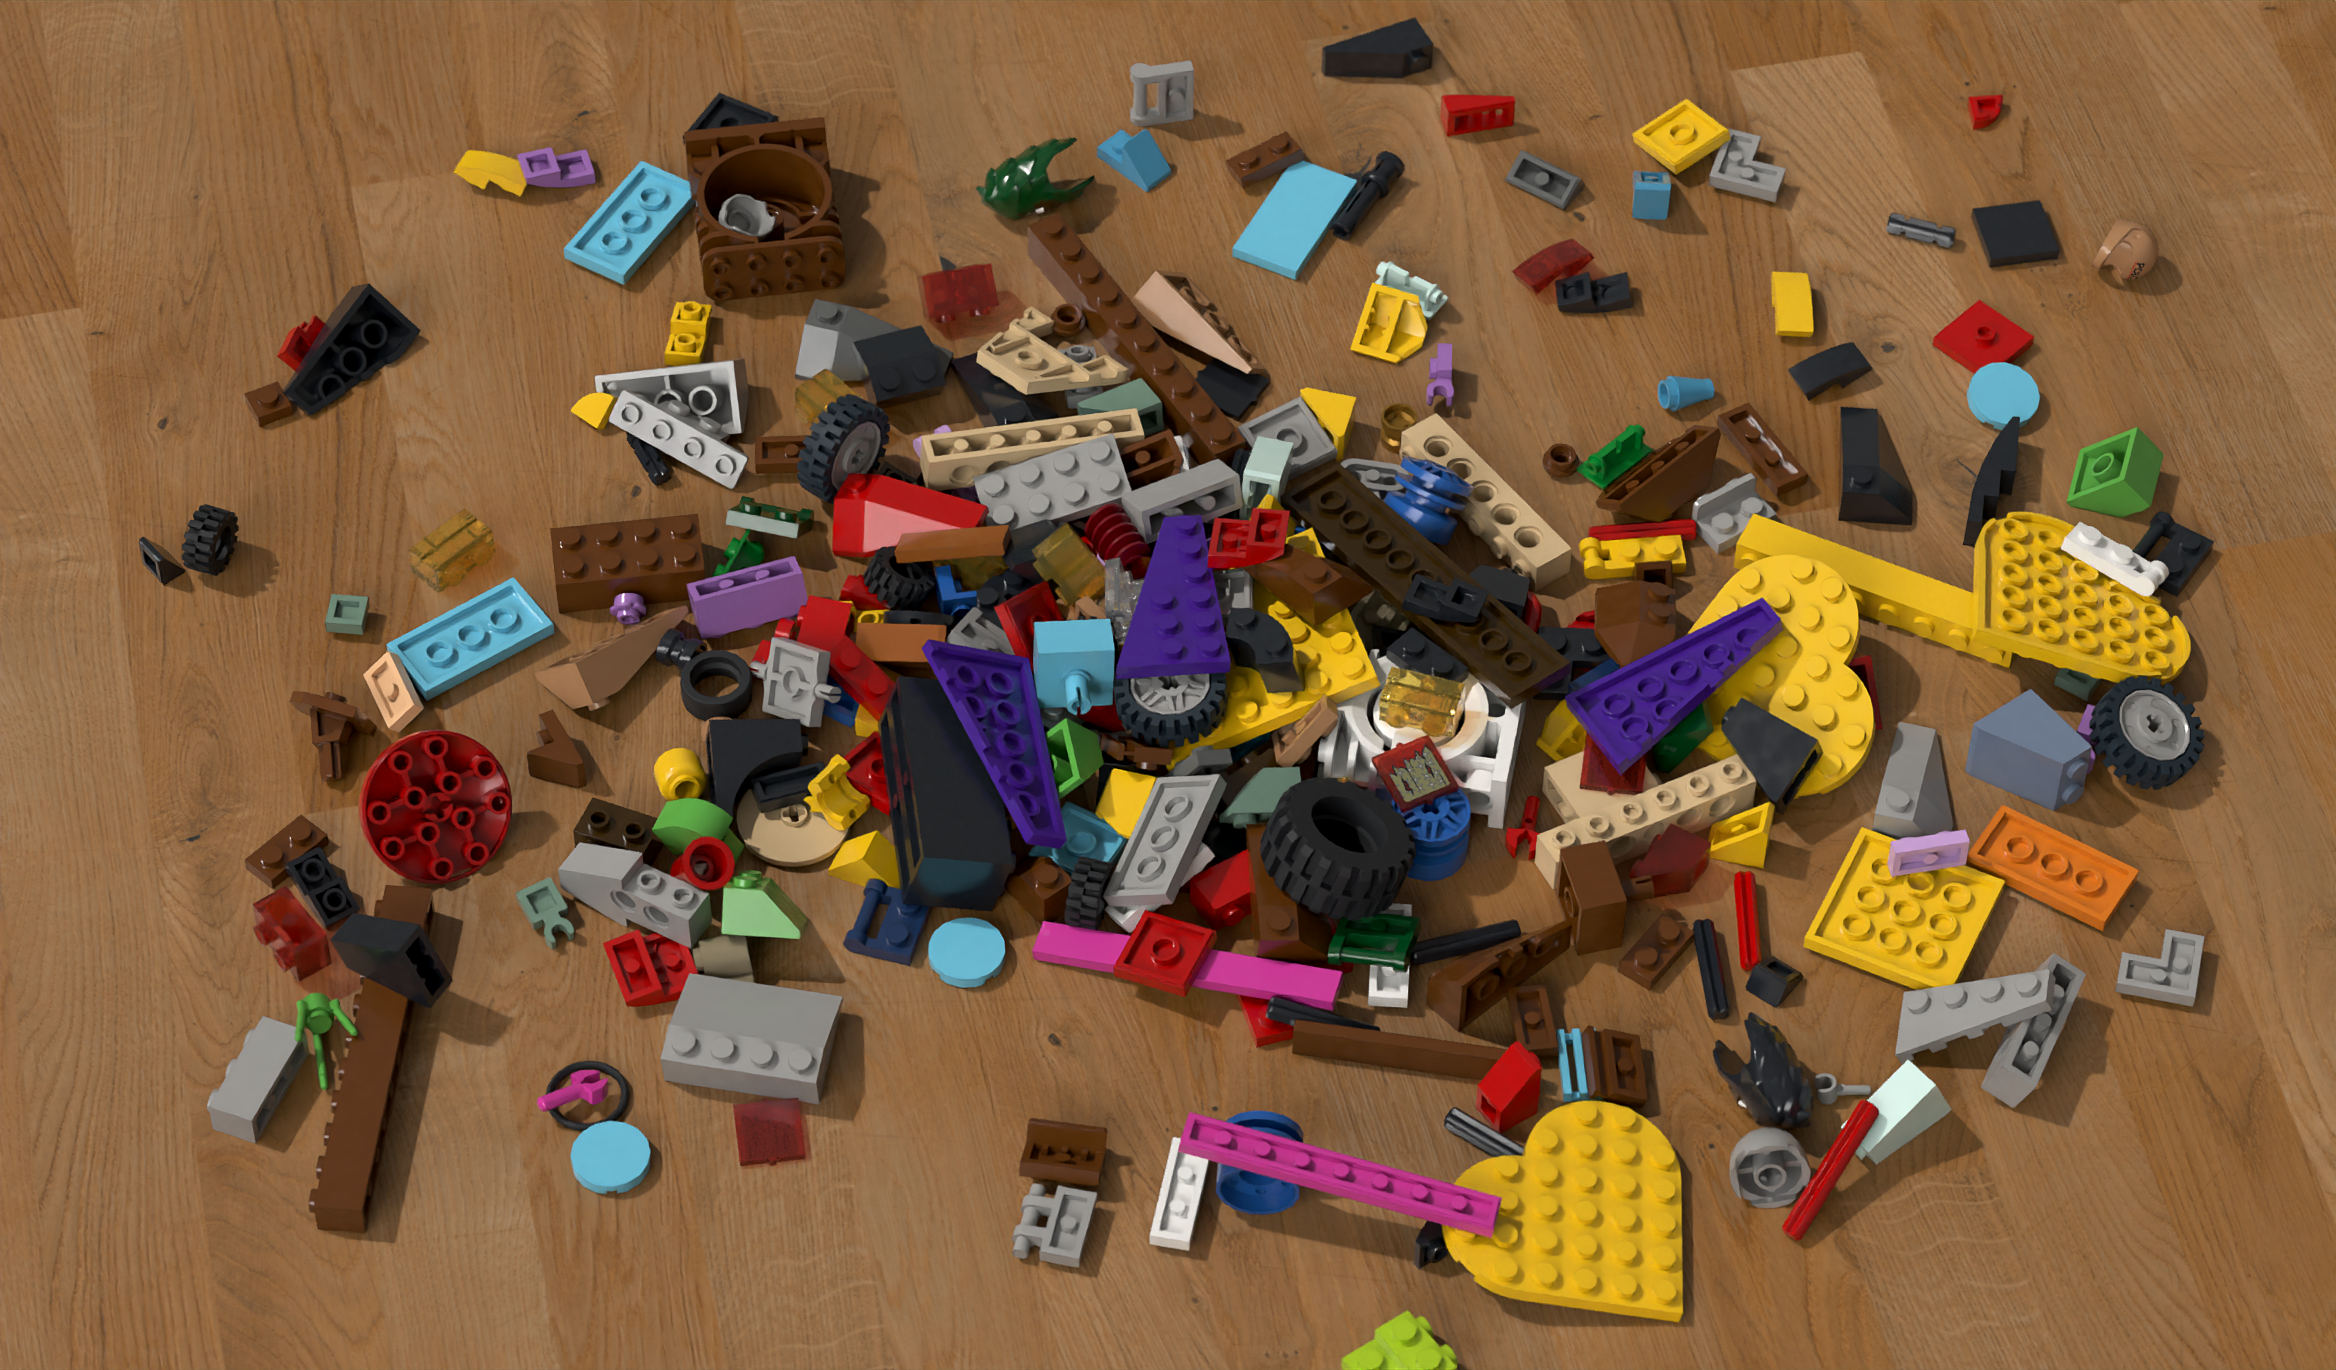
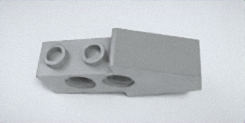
M579 842L558 869L560 886L563 890L622 926L628 927L633 921L692 949L712 923L709 893L644 864L643 855L640 852Z

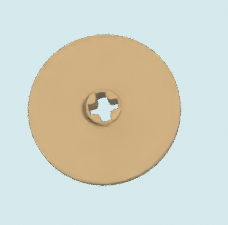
M751 789L744 795L737 810V829L743 844L758 858L779 866H806L826 859L835 853L842 843L845 842L851 826L845 831L834 829L828 824L823 813L810 812L811 806L807 802L760 813ZM790 816H797L799 821L791 822Z

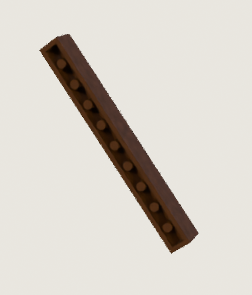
M1056 213L1028 225V256L1067 304H1074L1081 309L1082 314L1086 318V327L1112 359L1129 369L1128 379L1134 381L1142 378L1161 400L1163 422L1171 429L1175 436H1181L1182 442L1187 446L1189 454L1200 466L1219 459L1231 468L1235 451L1240 448L1245 450L1246 440L1060 214Z
M386 885L383 899L376 900L374 916L420 924L428 939L430 938L435 915L432 888ZM360 975V984L363 985L362 993H356L353 1002V1016L356 1017L354 1026L358 1030V1034L352 1036L348 1030L346 1032V1049H349L347 1058L342 1057L340 1059L338 1078L342 1082L340 1090H334L332 1094L331 1112L334 1114L333 1122H327L324 1130V1146H327L325 1156L320 1155L318 1157L316 1177L319 1179L318 1189H311L309 1197V1212L315 1213L317 1229L366 1233L415 1007L414 1001Z

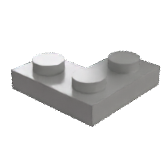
M1728 128L1731 140L1721 145L1709 175L1708 186L1776 202L1785 179L1786 169L1755 161L1761 145V136Z
M2166 929L2160 959L2122 952L2115 992L2193 1007L2205 936Z

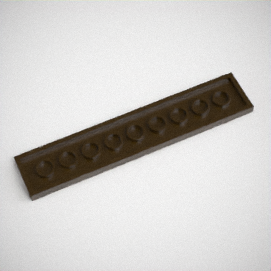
M1340 463L1333 465L1280 496L1281 506L1284 510L1290 511V515L1307 530L1313 528L1317 539L1369 583L1444 651L1469 668L1468 672L1509 708L1513 709L1571 674V663L1490 593L1476 622L1462 623L1437 620L1401 609L1403 600L1416 574L1449 587L1453 579L1456 578L1481 589L1484 588Z

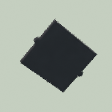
M1215 357L1204 370L1197 372V378L1195 379L1222 413L1235 421H1239L1251 406L1258 404V398L1270 385L1269 379L1259 374H1247Z

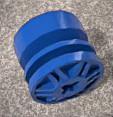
M1404 456L1401 467L1412 473L1413 476L1397 472L1394 479L1407 489L1406 493L1388 491L1384 502L1426 539L1441 545H1448L1458 522L1445 511L1447 507L1456 510H1464L1466 507V503L1454 496L1453 493L1470 497L1474 487L1458 476L1456 472L1443 465L1427 459L1422 460Z
M1452 783L1409 802L1403 799L1398 790L1394 794L1391 804L1395 813H1401L1406 820V828L1411 829L1416 848V856L1407 876L1422 881H1436L1454 875L1464 865L1468 854V832L1471 819L1468 798L1460 788Z
M1254 1110L1239 1113L1226 1120V1122L1303 1143L1304 1132L1298 1123L1287 1116L1275 1112ZM1218 1163L1216 1193L1223 1203L1235 1210L1248 1214L1262 1215L1279 1213L1292 1207L1299 1199L1300 1185Z

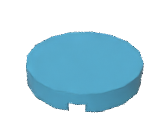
M2005 362L1990 363L1980 368L1972 377L1966 395L1969 408L1975 417L1982 423L1986 421L1994 425L1993 428L2003 430L2013 416L2020 417L2019 428L2026 425L2036 413L2040 400L2037 384L2030 374L2018 366Z
M957 918L944 923L933 933L928 944L929 965L932 970L934 969L939 974V978L946 984L960 988L977 987L985 984V980L992 976L995 978L1001 972L1005 963V941L999 930L987 921L976 918Z
M607 1121L594 1124L581 1132L573 1143L571 1162L574 1176L583 1187L595 1193L607 1194L606 1191L616 1190L617 1194L627 1192L642 1182L650 1168L651 1151L647 1138L638 1128L625 1122Z

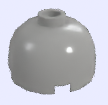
M1760 1128L1747 1133L1734 1147L1730 1155L1729 1176L1735 1195L1740 1199L1743 1196L1745 1199L1751 1200L1752 1206L1758 1208H1777L1796 1200V1193L1803 1186L1807 1187L1810 1180V1166L1802 1144L1790 1133L1778 1128Z

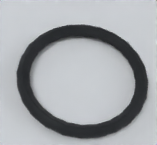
M599 1061L576 1062L558 1071L551 1079L546 1094L554 1092L558 1083L574 1071L598 1069L610 1074L618 1082L621 1089V1099L617 1109L605 1119L597 1122L577 1123L564 1117L557 1108L549 1110L551 1116L567 1128L584 1131L594 1124L616 1121L624 1113L628 1105L630 1095L628 1084L624 1076L609 1064Z

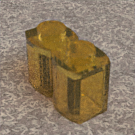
M1067 522L1032 550L1037 559L1033 566L1045 581L1053 578L1059 585L1055 592L1068 608L1087 595L1095 602L1116 585L1108 570Z

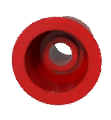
M700 837L693 840L687 846L683 855L674 861L670 876L703 891L719 889L729 882L734 873V857L730 848L723 841L715 837Z

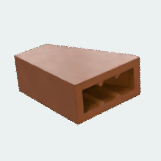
M857 623V632L850 631L849 638L873 662L883 666L932 669L921 648L928 639L946 642L948 629L947 625Z

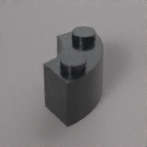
M1231 608L1225 636L1236 665L1258 671L1267 693L1304 691V672L1291 638L1284 626L1263 612L1252 610L1251 608Z

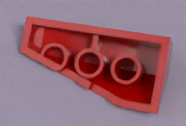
M850 473L834 498L832 552L834 556L872 557L881 547H897L903 533L981 527L989 513V509L986 505L884 475Z

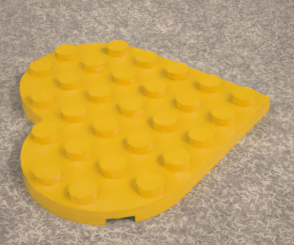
M2009 512L2006 518L2000 520L1992 518L1983 526L1974 548L1972 641L1981 643L1986 647L1999 648L2016 653L2024 658L2037 659L2053 664L2058 668H2068L2088 674L2096 679H2105L2116 683L2132 676L2135 679L2139 676H2147L2148 681L2153 677L2160 679L2162 685L2172 681L2182 672L2191 652L2190 637L2182 621L2177 615L2171 618L2168 612L2159 606L2161 601L2155 596H2142L2062 550L2061 546L2065 537L2075 526L2060 519L2033 512Z
M1801 555L1771 556L1755 561L1738 571L1724 585L1686 634L1688 635L1762 597L1779 616L1783 630L1705 699L1708 703L1714 731L1696 748L1717 762L1736 755L1727 742L1721 727L1726 711L1731 706H1736L1742 697L1819 741L1824 753L1794 797V799H1799V796L1820 792L1821 795L1828 793L1847 782L1865 762L1874 741L1876 724L1872 701L1867 689L1860 678L1847 667L1856 652L1861 630L1857 603L1848 584L1835 570L1816 559Z
M1579 1101L1560 1106L1546 1114L1535 1125L1527 1140L1522 1156H1499L1486 1159L1467 1169L1454 1183V1185L1502 1198L1492 1238L1442 1224L1444 1240L1451 1256L1456 1263L1460 1261L1475 1275L1474 1281L1482 1287L1501 1296L1522 1301L1672 1322L1680 1321L1683 1315L1682 1197L1679 1161L1671 1144L1662 1132L1632 1109L1602 1101Z

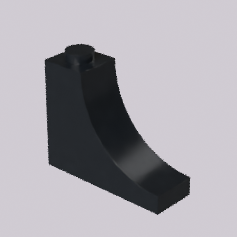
M800 719L709 720L705 742L710 803L720 807L733 818L735 805L750 788L749 779L799 767L802 756L808 755L807 733H801Z

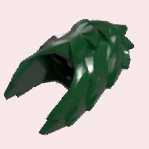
M1074 137L1058 140L1052 138L1037 146H1030L1015 158H1008L996 169L991 167L986 174L985 186H977L976 189L982 198L981 202L986 207L1004 218L1018 221L1034 213L1044 216L1062 203L1074 201L1084 193L1083 190L1095 177L1092 175L1056 189L1050 183L1046 168L1055 155L1073 145L1077 139Z

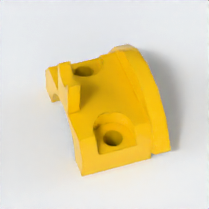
M836 754L828 766L809 783L807 788L812 796H807L804 801L811 806L810 812L823 813L831 827L836 830L845 831L869 809L870 800L867 795L858 792L849 783L846 772L851 767L839 754Z

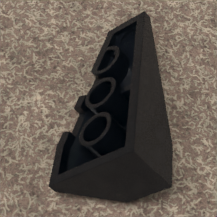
M369 283L353 286L331 313L282 393L307 416H311L344 395L346 391L361 381H365L373 376L375 372L387 364H391L399 359L421 330Z
M978 352L950 361L953 372L984 428L1060 418L1052 408L1035 394L1026 395L1017 391L1015 387L1000 377L993 375L988 369L977 363Z
M1841 407L1838 520L1912 525V491L1877 409Z

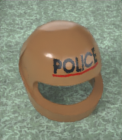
M2117 219L2091 266L2099 272L2108 266L2114 267L2120 272V278L2123 279L2140 278L2149 273L2157 262L2159 256L2158 241L2148 226L2136 221Z

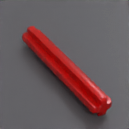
M1866 1100L1859 1101L1782 1225L1783 1233L1788 1237L1799 1241L1805 1235L1877 1119L1879 1110L1873 1103Z

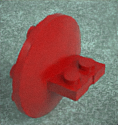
M435 729L415 732L391 744L378 756L370 767L360 794L359 817L361 828L369 847L376 857L395 873L407 879L427 884L454 882L481 869L501 847L507 835L512 817V794L509 781L496 757L478 741L466 735L448 730ZM472 868L463 874L451 877L453 874L461 870Z

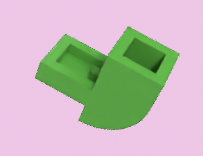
M683 798L666 802L652 828L654 834L673 855L683 854L693 840L705 836L715 837L723 841L730 848L735 863L744 848L743 843L728 828L733 818L720 807L701 799Z

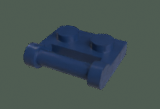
M870 879L864 888L863 894L865 899L854 927L847 932L843 945L853 953L910 966L933 907L902 904L901 889L888 887L886 883L878 879ZM879 903L889 905L877 938L868 937L867 933Z

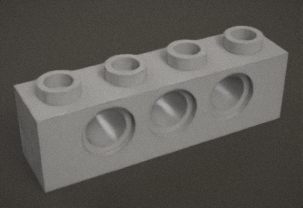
M2055 953L2035 970L2050 969L2056 978L2052 1010L2008 1025L1981 1085L1982 1089L2012 1108L2018 1105L2036 1088L2086 973Z

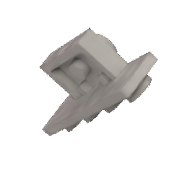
M627 389L621 392L609 417V421L612 424L730 489L737 486L749 461V457L726 444L730 435L721 430L722 426L718 422L707 417L698 418L689 413L690 408L687 405L676 400L665 401L655 405Z

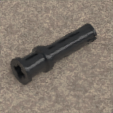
M1382 151L1377 155L1376 164L1372 170L1363 174L1360 189L1344 208L1341 215L1331 225V230H1334L1332 233L1337 238L1344 241L1349 240L1376 201L1389 194L1392 182L1395 178L1401 177L1405 171V165L1397 155L1392 152Z

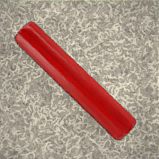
M1694 519L1666 520L1660 523L1639 522L1591 526L1588 530V538L1594 537L1599 541L1680 535L1682 541H1691L1696 539L1697 535Z
M1739 871L1735 874L1734 891L1740 967L1744 971L1753 970L1756 964L1762 962L1756 879L1751 871Z

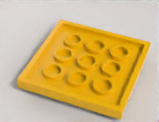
M1861 827L1804 938L1803 947L1915 990L1957 984L2004 890L2005 880L1965 865L1891 877L1887 863L1891 841L1897 840Z

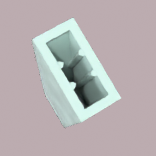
M1261 436L1257 437L1243 474L1242 499L1244 507L1240 508L1239 520H1249L1252 515V509L1258 507L1266 494L1274 496L1281 505L1280 496L1285 492L1289 477L1294 443Z
M1907 1060L1867 1100L1878 1108L1879 1115L1855 1152V1155L1861 1160L1867 1155L1877 1165L1952 1110L1938 1087L1910 1060Z

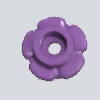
M619 594L614 597V606L610 608V613L616 616L618 622L622 624L638 623L640 618L646 615L644 599L638 594Z

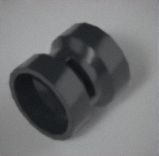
M670 628L659 642L656 660L667 667L675 665L681 672L689 660L697 654L707 651V644L696 638L686 639L683 632Z

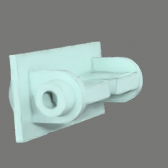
M1382 261L1377 267L1376 274L1380 275V278L1375 283L1417 295L1424 317L1427 320H1430L1449 299L1448 296L1444 295L1443 291L1439 290V285L1431 284L1417 276L1410 278L1409 272L1395 266L1391 261L1387 263Z

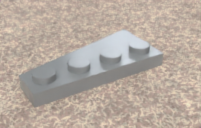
M2047 969L1904 992L1895 1055L1900 1063L1903 1064L1907 1060H1914L1913 1054L1930 1049L1933 1053L1947 1048L1948 1041L1967 1035L1970 1040L1981 1036L1986 1029L1995 1024L2002 1023L2006 1027L2050 1011L2053 1005L2056 978L2051 970Z

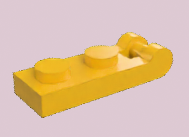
M1680 535L1599 541L1597 538L1589 537L1581 540L1578 545L1580 556L1585 559L1582 564L1584 576L1588 579L1632 577L1635 562L1671 559L1673 573H1683L1686 570V559Z

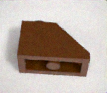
M1026 856L1016 862L1014 872L1009 873L1005 881V889L1041 925L1043 921L1053 923L1065 915L1066 899L1069 895L1068 888L1071 885V877L1051 857Z

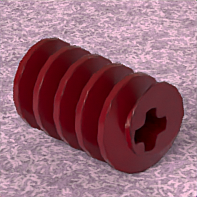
M1110 503L1098 508L1086 522V538L1092 543L1093 548L1098 552L1099 557L1105 562V566L1118 583L1126 585L1134 580L1144 578L1151 560L1150 546L1144 541L1143 536L1138 532L1137 527L1131 522L1130 517L1125 513L1124 508L1120 504Z

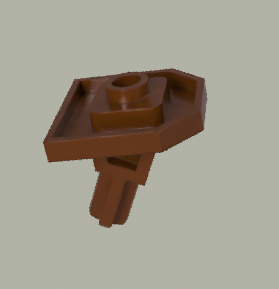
M293 691L289 702L298 711L310 716L312 744L319 749L322 781L336 782L343 778L341 747L347 745L351 731L374 737L377 726L358 707L346 704L347 699L343 696L326 692L323 697L308 692Z

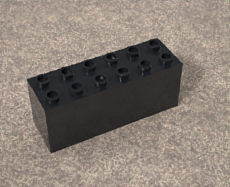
M898 676L879 719L878 729L887 795L889 798L902 904L992 911L997 898L1002 897L1004 893L1005 881L1009 873H1013L1016 867V852L1011 850L1010 846L1012 825L1011 821L1006 819V805L939 680Z

